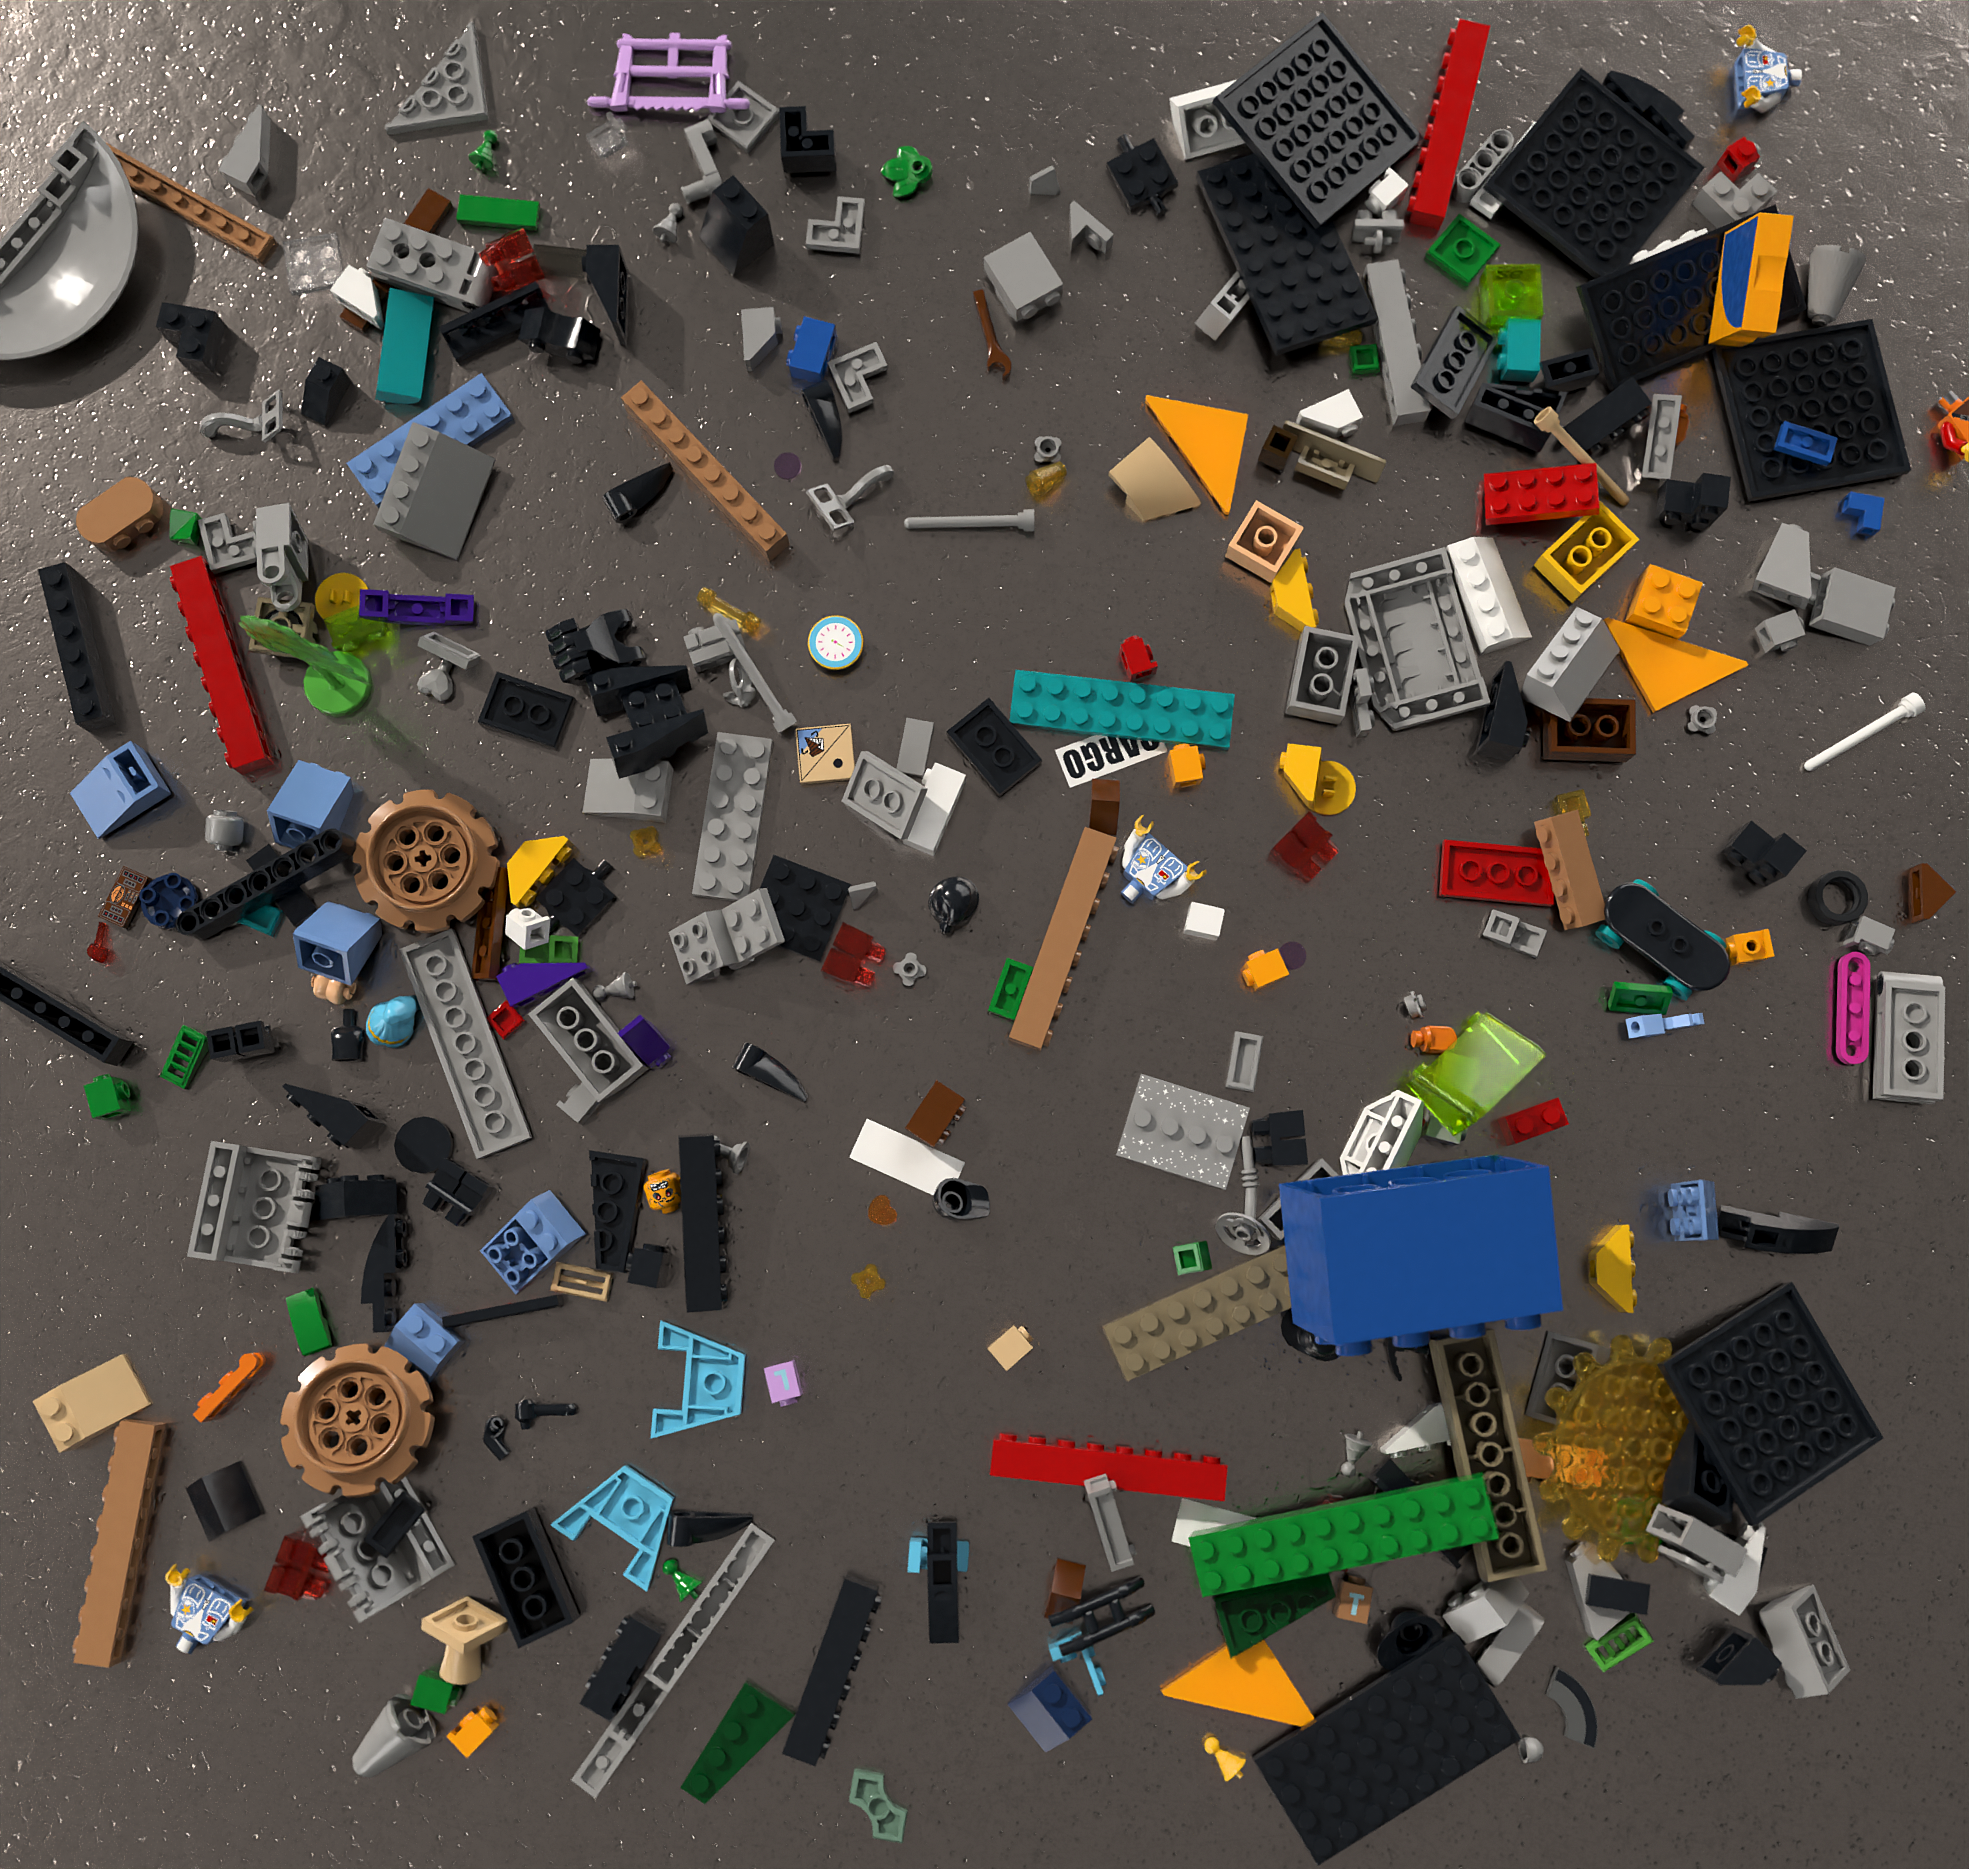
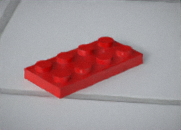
M1589 463L1484 474L1486 525L1599 515L1597 464Z
M1446 839L1442 842L1439 896L1548 907L1554 905L1552 884L1544 863L1541 848Z

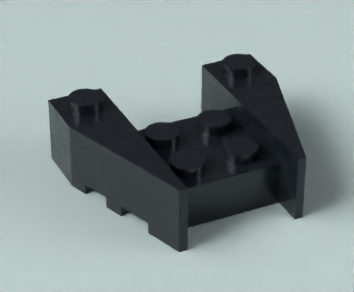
M686 665L609 668L585 675L588 691L597 717L624 709L631 727L629 731L606 737L619 779L649 770L654 767L655 761L663 756L667 758L676 753L675 749L688 741L693 743L708 733L704 710L701 709L687 713L679 694L692 690Z

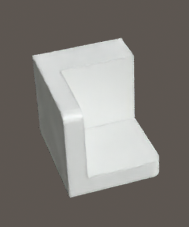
M1191 902L1184 934L1217 940L1220 935L1224 909Z

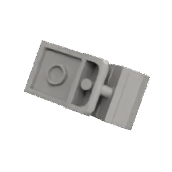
M767 888L758 889L722 910L706 911L669 931L686 985L720 976V968L723 966H729V968L734 970L753 962L756 956L785 942Z

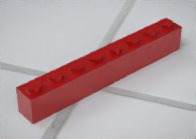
M1459 19L1456 29H1450L1446 45L1451 46L1450 52H1445L1441 64V69H1445L1444 76H1439L1435 92L1439 93L1438 100H1433L1429 116L1434 118L1432 124H1427L1424 134V140H1428L1426 148L1422 147L1418 163L1422 164L1421 172L1416 171L1412 187L1417 189L1415 196L1410 195L1406 209L1407 212H1411L1408 223L1440 230L1444 221L1490 30L1489 25Z
M201 555L170 566L173 575L170 577V582L174 591L178 592L180 601L177 602L181 615L184 618L186 617L188 623L185 631L189 640L194 642L196 651L193 652L196 664L203 671L204 676L201 677V682L205 691L209 692L212 700L209 702V708L212 715L217 718L220 726L217 727V734L221 742L226 745L227 752L224 755L228 766L244 775L273 765L274 762L214 573L210 570L208 561Z
M1000 1433L999 1438H993L990 1476L1085 1486L1084 1480L1106 1474L1108 1481H1115L1117 1490L1225 1502L1228 1465L1221 1463V1457L1204 1455L1202 1461L1191 1459L1192 1454L1174 1452V1457L1162 1456L1163 1451L1145 1449V1454L1133 1453L1134 1448L1126 1446H1116V1451L1104 1450V1444L1087 1443V1448L1075 1447V1441L1059 1439L1057 1445L1046 1443V1438L1029 1436V1441L1017 1440V1435Z

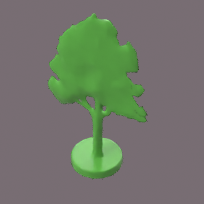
M240 616L242 622L238 623L245 629L249 637L260 642L269 650L291 654L310 665L306 670L303 681L305 695L311 705L323 714L335 717L350 715L360 709L369 698L372 687L370 672L365 664L353 654L343 651L331 652L324 646L311 643L305 638L300 637L291 628L281 626L272 620L260 619L256 616Z

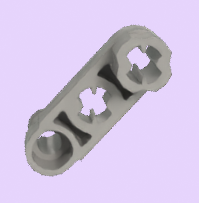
M708 119L684 129L686 139L703 175L702 180L681 187L687 204L707 195L711 197L712 191L723 183L707 148L718 143L713 127Z

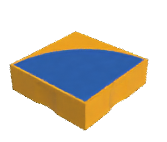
M1759 212L1725 232L1709 344L1742 347L1754 342L1757 338H1765L1776 333L1794 216Z

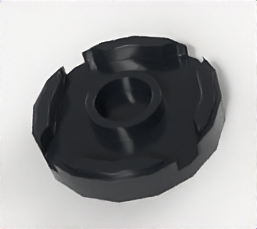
M424 1116L413 1118L405 1123L396 1134L394 1143L395 1154L401 1165L409 1171L421 1174L431 1173L439 1169L438 1165L443 1157H451L453 1139L447 1126L439 1120Z

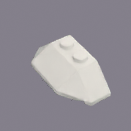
M1396 1090L1391 1095L1365 1107L1340 1157L1343 1175L1406 1167L1421 1137L1424 1102Z

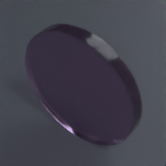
M783 453L776 458L774 469L779 477L792 479L800 473L801 462L795 454Z
M1287 942L1279 949L1287 969H1298L1305 963L1306 951L1301 944Z

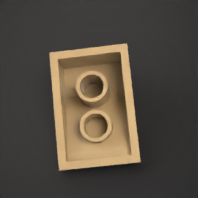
M125 1354L59 1385L33 1401L59 1453L77 1449L116 1426L121 1420H126L151 1405Z

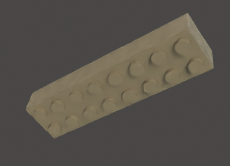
M1285 1244L1101 1326L1124 1379L1130 1381L1291 1308Z
M1486 1328V1335L1477 1338L1458 1339L1447 1335L1429 1339L1457 1475L1461 1477L1480 1472L1484 1473L1499 1530V1539L1473 1544L1479 1576L1488 1582L1547 1570L1494 1329Z

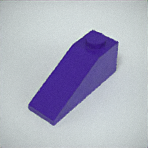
M512 963L502 969L503 973L496 977L510 1006L517 1010L561 988L570 979H579L593 971L586 963H521L519 965Z
M642 1015L637 1016L618 1032V1035L651 1068H654L656 1065L660 1068L672 1058L670 1054L674 1049L658 1029Z

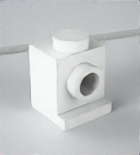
M1389 167L1385 171L1383 180H1377L1370 188V196L1365 201L1367 209L1381 218L1382 212L1392 210L1404 198L1409 185Z
M515 908L506 915L505 934L524 950L548 943L550 918L548 916L541 917L531 908L521 910Z

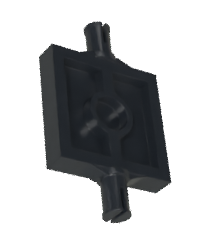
M1123 134V138L1120 136L1117 139L1123 153L1108 161L1107 168L1130 211L1142 205L1152 204L1157 215L1160 217L1162 213L1164 215L1168 212L1161 198L1167 192L1177 188L1178 181L1154 138L1133 147L1127 134Z
M573 858L535 898L546 908L550 916L549 934L558 925H561L579 937L614 900L616 896L605 886L602 880L606 873L613 868L610 863L604 859L592 871L582 866Z

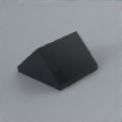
M241 1461L201 1477L185 1488L209 1542L264 1514Z

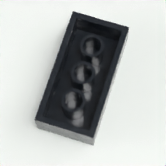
M534 1507L472 1536L518 1649L575 1622L580 1617Z

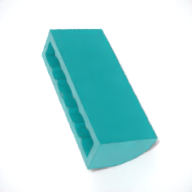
M390 288L375 400L396 404H413L421 400L434 297Z

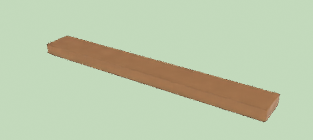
M107 144L120 162L129 180L131 189L261 263L275 244L276 240L273 236Z

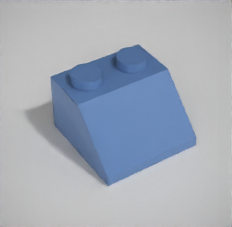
M414 1303L395 1325L384 1347L390 1348L410 1360L412 1366L409 1371L411 1373L419 1371L429 1384L466 1340L452 1328L443 1327L442 1319L424 1303Z

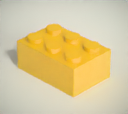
M1599 501V515L1583 516L1539 557L1534 566L1573 604L1626 555L1640 539Z

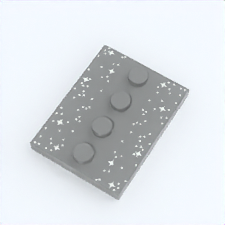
M1140 1074L1115 1156L1226 1190L1250 1108Z

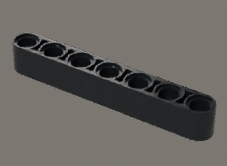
M327 829L186 909L178 915L176 929L179 933L198 940L207 939L350 858L356 850V841L350 835L337 829ZM340 840V844L336 848V843Z

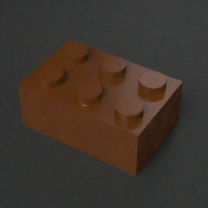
M1587 698L1570 722L1543 709V759L1627 762L1636 755L1635 700Z

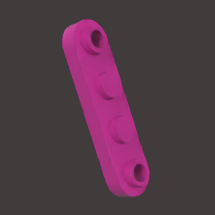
M1860 952L1848 953L1842 956L1838 962L1836 1054L1839 1060L1847 1065L1863 1062L1869 1053L1871 966L1869 959ZM1849 963L1854 964V972L1849 969ZM1848 1046L1853 1049L1852 1056L1847 1053Z

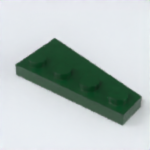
M1328 1572L1253 1587L1213 1598L1230 1659L1336 1598V1594Z
M746 1680L680 1788L703 1804H706L796 1713Z

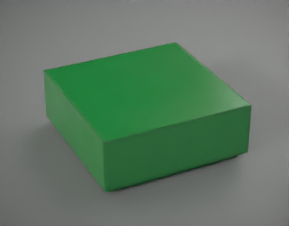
M1377 344L1350 346L1349 358L1352 375L1379 372Z

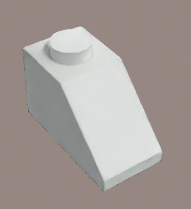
M348 265L330 289L331 293L338 303L382 330L384 321L379 292L372 281L374 279L373 276L362 268L357 270Z
M1348 389L1301 410L1296 423L1335 439L1341 435L1348 437L1357 432L1363 416Z

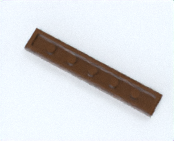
M428 188L403 224L433 234L452 207V203L447 198ZM372 280L378 289L382 308L388 300L390 288L395 289L396 287ZM346 307L340 314L342 321L363 333L371 324Z

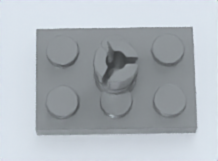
M861 751L842 802L899 839H908L928 788L870 752Z

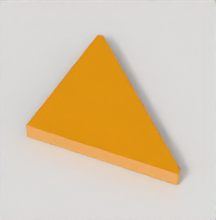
M1146 395V405L1151 408L1160 425L1168 436L1173 439L1190 467L1192 466L1198 474L1202 484L1222 508V512L1225 515H1229L1248 414Z
M1608 617L1603 620L1619 646V654L1652 713L1748 666L1747 661Z
M1265 1640L1230 1659L1227 1646H1225L1161 1689L1164 1696L1301 1727L1315 1719Z

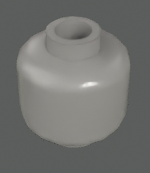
M214 810L213 814L206 817L205 840L210 844H214L215 850L232 851L233 846L243 842L244 820L242 817L237 816V811Z

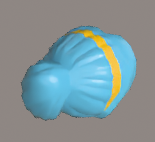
M416 995L398 996L389 1001L378 1003L372 1008L366 1021V1034L375 1045L396 1048L409 1040L414 1033L415 1013L421 1009Z

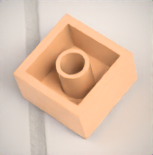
M1256 500L1230 542L1225 557L1272 583L1298 542L1304 527Z

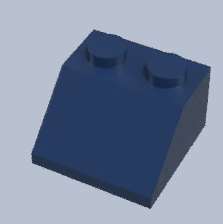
M1054 1665L1049 1667L1008 1703V1706L1045 1753L1069 1740L1092 1720L1090 1710Z

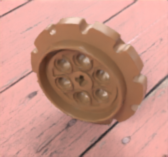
M416 790L404 793L401 804L396 805L391 800L387 801L368 818L371 830L368 833H359L356 840L353 862L361 866L362 869L360 873L354 876L363 900L369 905L378 903L376 915L403 930H406L410 924L414 923L415 930L420 933H435L448 930L450 928V921L453 918H457L461 922L467 921L483 907L485 900L482 898V892L486 889H494L500 861L496 857L491 856V852L498 847L494 831L485 818L474 819L477 810L473 805L451 793H447L444 798L438 799V794L434 790ZM444 830L443 838L440 841L434 842L433 835L435 832ZM415 833V841L410 845H406V837ZM460 852V859L456 863L450 864L449 857L451 854ZM427 856H429L431 860L427 861L426 866H424L422 862H425ZM398 859H403V867L400 870L394 871V863ZM443 877H448L447 886L443 889H438V881ZM414 881H420L418 891L410 893V885Z
M354 1344L336 1349V1356L331 1361L320 1357L309 1365L298 1377V1381L301 1383L300 1390L295 1393H288L281 1414V1424L289 1428V1433L282 1437L281 1443L290 1466L297 1470L304 1468L302 1480L313 1488L329 1495H334L339 1488H342V1494L348 1498H360L380 1492V1484L384 1480L395 1485L407 1476L418 1463L414 1456L415 1451L418 1448H427L434 1426V1416L425 1412L426 1407L433 1402L430 1387L423 1374L419 1371L409 1373L412 1362L400 1353L384 1346L380 1347L378 1352L373 1354V1349L369 1345ZM358 1385L357 1394L352 1398H348L349 1390L353 1386ZM385 1392V1401L376 1406V1397ZM335 1406L334 1415L326 1419V1411L330 1407ZM359 1415V1420L361 1422L358 1425H356L357 1422L355 1418ZM386 1421H390V1429L386 1433L380 1434L381 1425ZM335 1435H339L340 1441L338 1445L330 1448V1440ZM367 1442L366 1452L358 1456L357 1449L359 1445Z

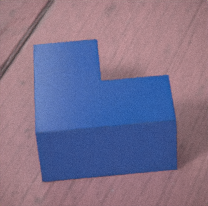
M1850 492L1844 497L1842 514L1859 517L1856 533L1874 536L1881 528L1885 498Z

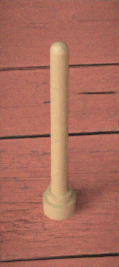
M1551 407L1545 408L1536 416L1534 424L1541 431L1551 432L1581 464L1596 463L1559 424L1560 420L1558 419L1559 415ZM1597 464L1598 482L1621 506L1628 505L1629 497Z

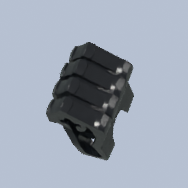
M628 609L604 613L595 619L591 625L579 629L574 618L561 621L545 631L548 641L551 642L548 645L549 651L552 656H556L553 658L555 668L560 670L559 676L562 682L584 686L587 685L585 675L609 668L639 667L644 664L647 657L642 647H628L618 642L615 638L616 634L629 629L632 625L633 616Z

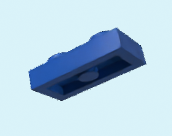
M1784 421L1780 426L1774 450L1827 466L1831 462L1838 437Z

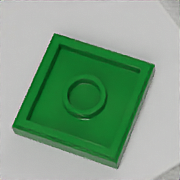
M1459 213L1428 249L1425 256L1465 287H1468L1497 253L1501 244Z

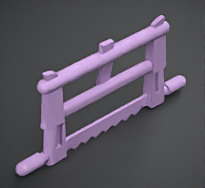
M670 33L669 39H632L630 35L623 34V39L617 41L620 52L616 71L613 74L616 81L612 98L590 97L587 100L588 105L592 108H609L610 106V110L614 112L628 111V108L634 107L637 111L645 108L646 111L652 108L656 111L662 108L666 111L672 108L675 111L682 108L688 111L693 108L695 112L702 108H707L710 112L725 113L726 108L748 109L750 102L745 98H729L726 100L725 80L729 79L727 73V51L732 47V43L727 40V35H721L717 39L697 40L680 39V33ZM634 50H668V66H632ZM679 50L714 51L712 66H678ZM631 77H711L709 97L630 96Z

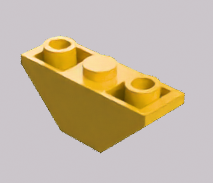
M1299 548L1292 552L1273 579L1269 589L1274 614L1302 632L1305 626L1316 628V625H1319L1317 610L1312 609L1313 587L1311 583H1307L1305 573H1308L1307 559L1302 557Z
M560 836L524 841L508 861L507 869L511 903L520 910L534 902L537 897V890L542 884L546 885L555 874L553 870L560 862L564 863L572 853L571 848L574 844L568 838Z
M1615 1225L1588 1254L1589 1284L1621 1313H1634L1633 1307L1637 1305V1293L1632 1288V1277H1635L1636 1273L1635 1262L1631 1260L1634 1235L1630 1231L1629 1225Z

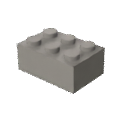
M1308 626L1304 627L1299 638L1285 714L1337 725L1341 723L1345 717L1360 637Z

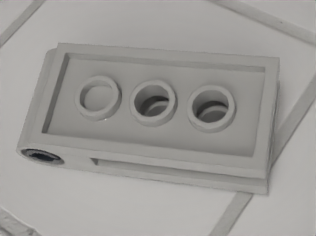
M385 218L366 267L368 271L372 272L373 280L408 292L432 296L434 301L469 313L490 302L503 267V262L489 253H477L476 249Z
M1884 971L1878 973L1875 985L1873 1099L1934 1104L1936 1101L1943 1100L1945 986H1943V980L1940 976ZM1906 1038L1912 1043V1048L1907 1045ZM1905 1066L1911 1070V1076L1907 1074Z

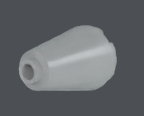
M1820 245L1815 246L1813 251L1811 250L1809 255L1808 317L1812 319L1813 324L1827 326L1829 322L1836 320L1865 265L1867 256L1864 253L1850 248L1849 253L1840 251L1841 246Z
M397 1694L387 1702L353 1755V1768L358 1775L372 1778L430 1745L432 1739L436 1736L435 1723L426 1709L421 1712L416 1706L410 1705L411 1696Z

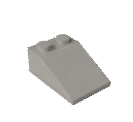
M590 759L583 814L666 823L673 776L671 764L669 761L657 760L654 762V767L649 770L619 779L612 759Z

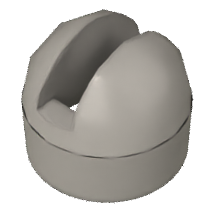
M1531 1737L1519 1740L1518 1748L1521 1760L1524 1763L1540 1761L1544 1752L1542 1743L1538 1739Z

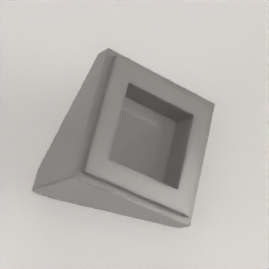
M1049 166L1029 178L1030 194L1057 195L1060 193L1059 183L1053 166Z
M873 881L848 888L853 910H858L878 892L876 882Z

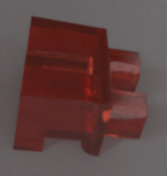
M524 228L510 231L497 240L485 244L487 248L479 253L483 265L486 267L494 265L498 272L497 275L491 277L490 281L494 291L519 289L545 278L536 255L524 257L534 252Z
M1310 811L1269 853L1293 875L1298 872L1309 881L1321 871V868L1311 859L1316 853L1328 863L1339 852L1337 846L1330 840L1333 835L1316 821L1317 818Z
M843 922L834 940V948L830 949L821 972L825 976L838 979L853 987L856 983L870 988L875 972L863 967L865 961L868 958L881 963L886 949L875 942L873 936Z
M295 1532L285 1535L275 1559L277 1563L272 1567L264 1591L273 1594L280 1593L296 1601L303 1598L321 1599L326 1583L313 1578L316 1570L325 1573L330 1572L324 1561V1558L328 1556L327 1553L321 1555L318 1550L322 1543Z

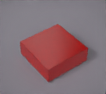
M507 1000L487 1016L488 1023L505 1041L527 1022L516 1009L510 1006Z

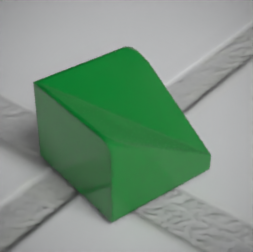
M171 508L169 539L171 541L197 545L201 533L198 520L202 518L194 512Z

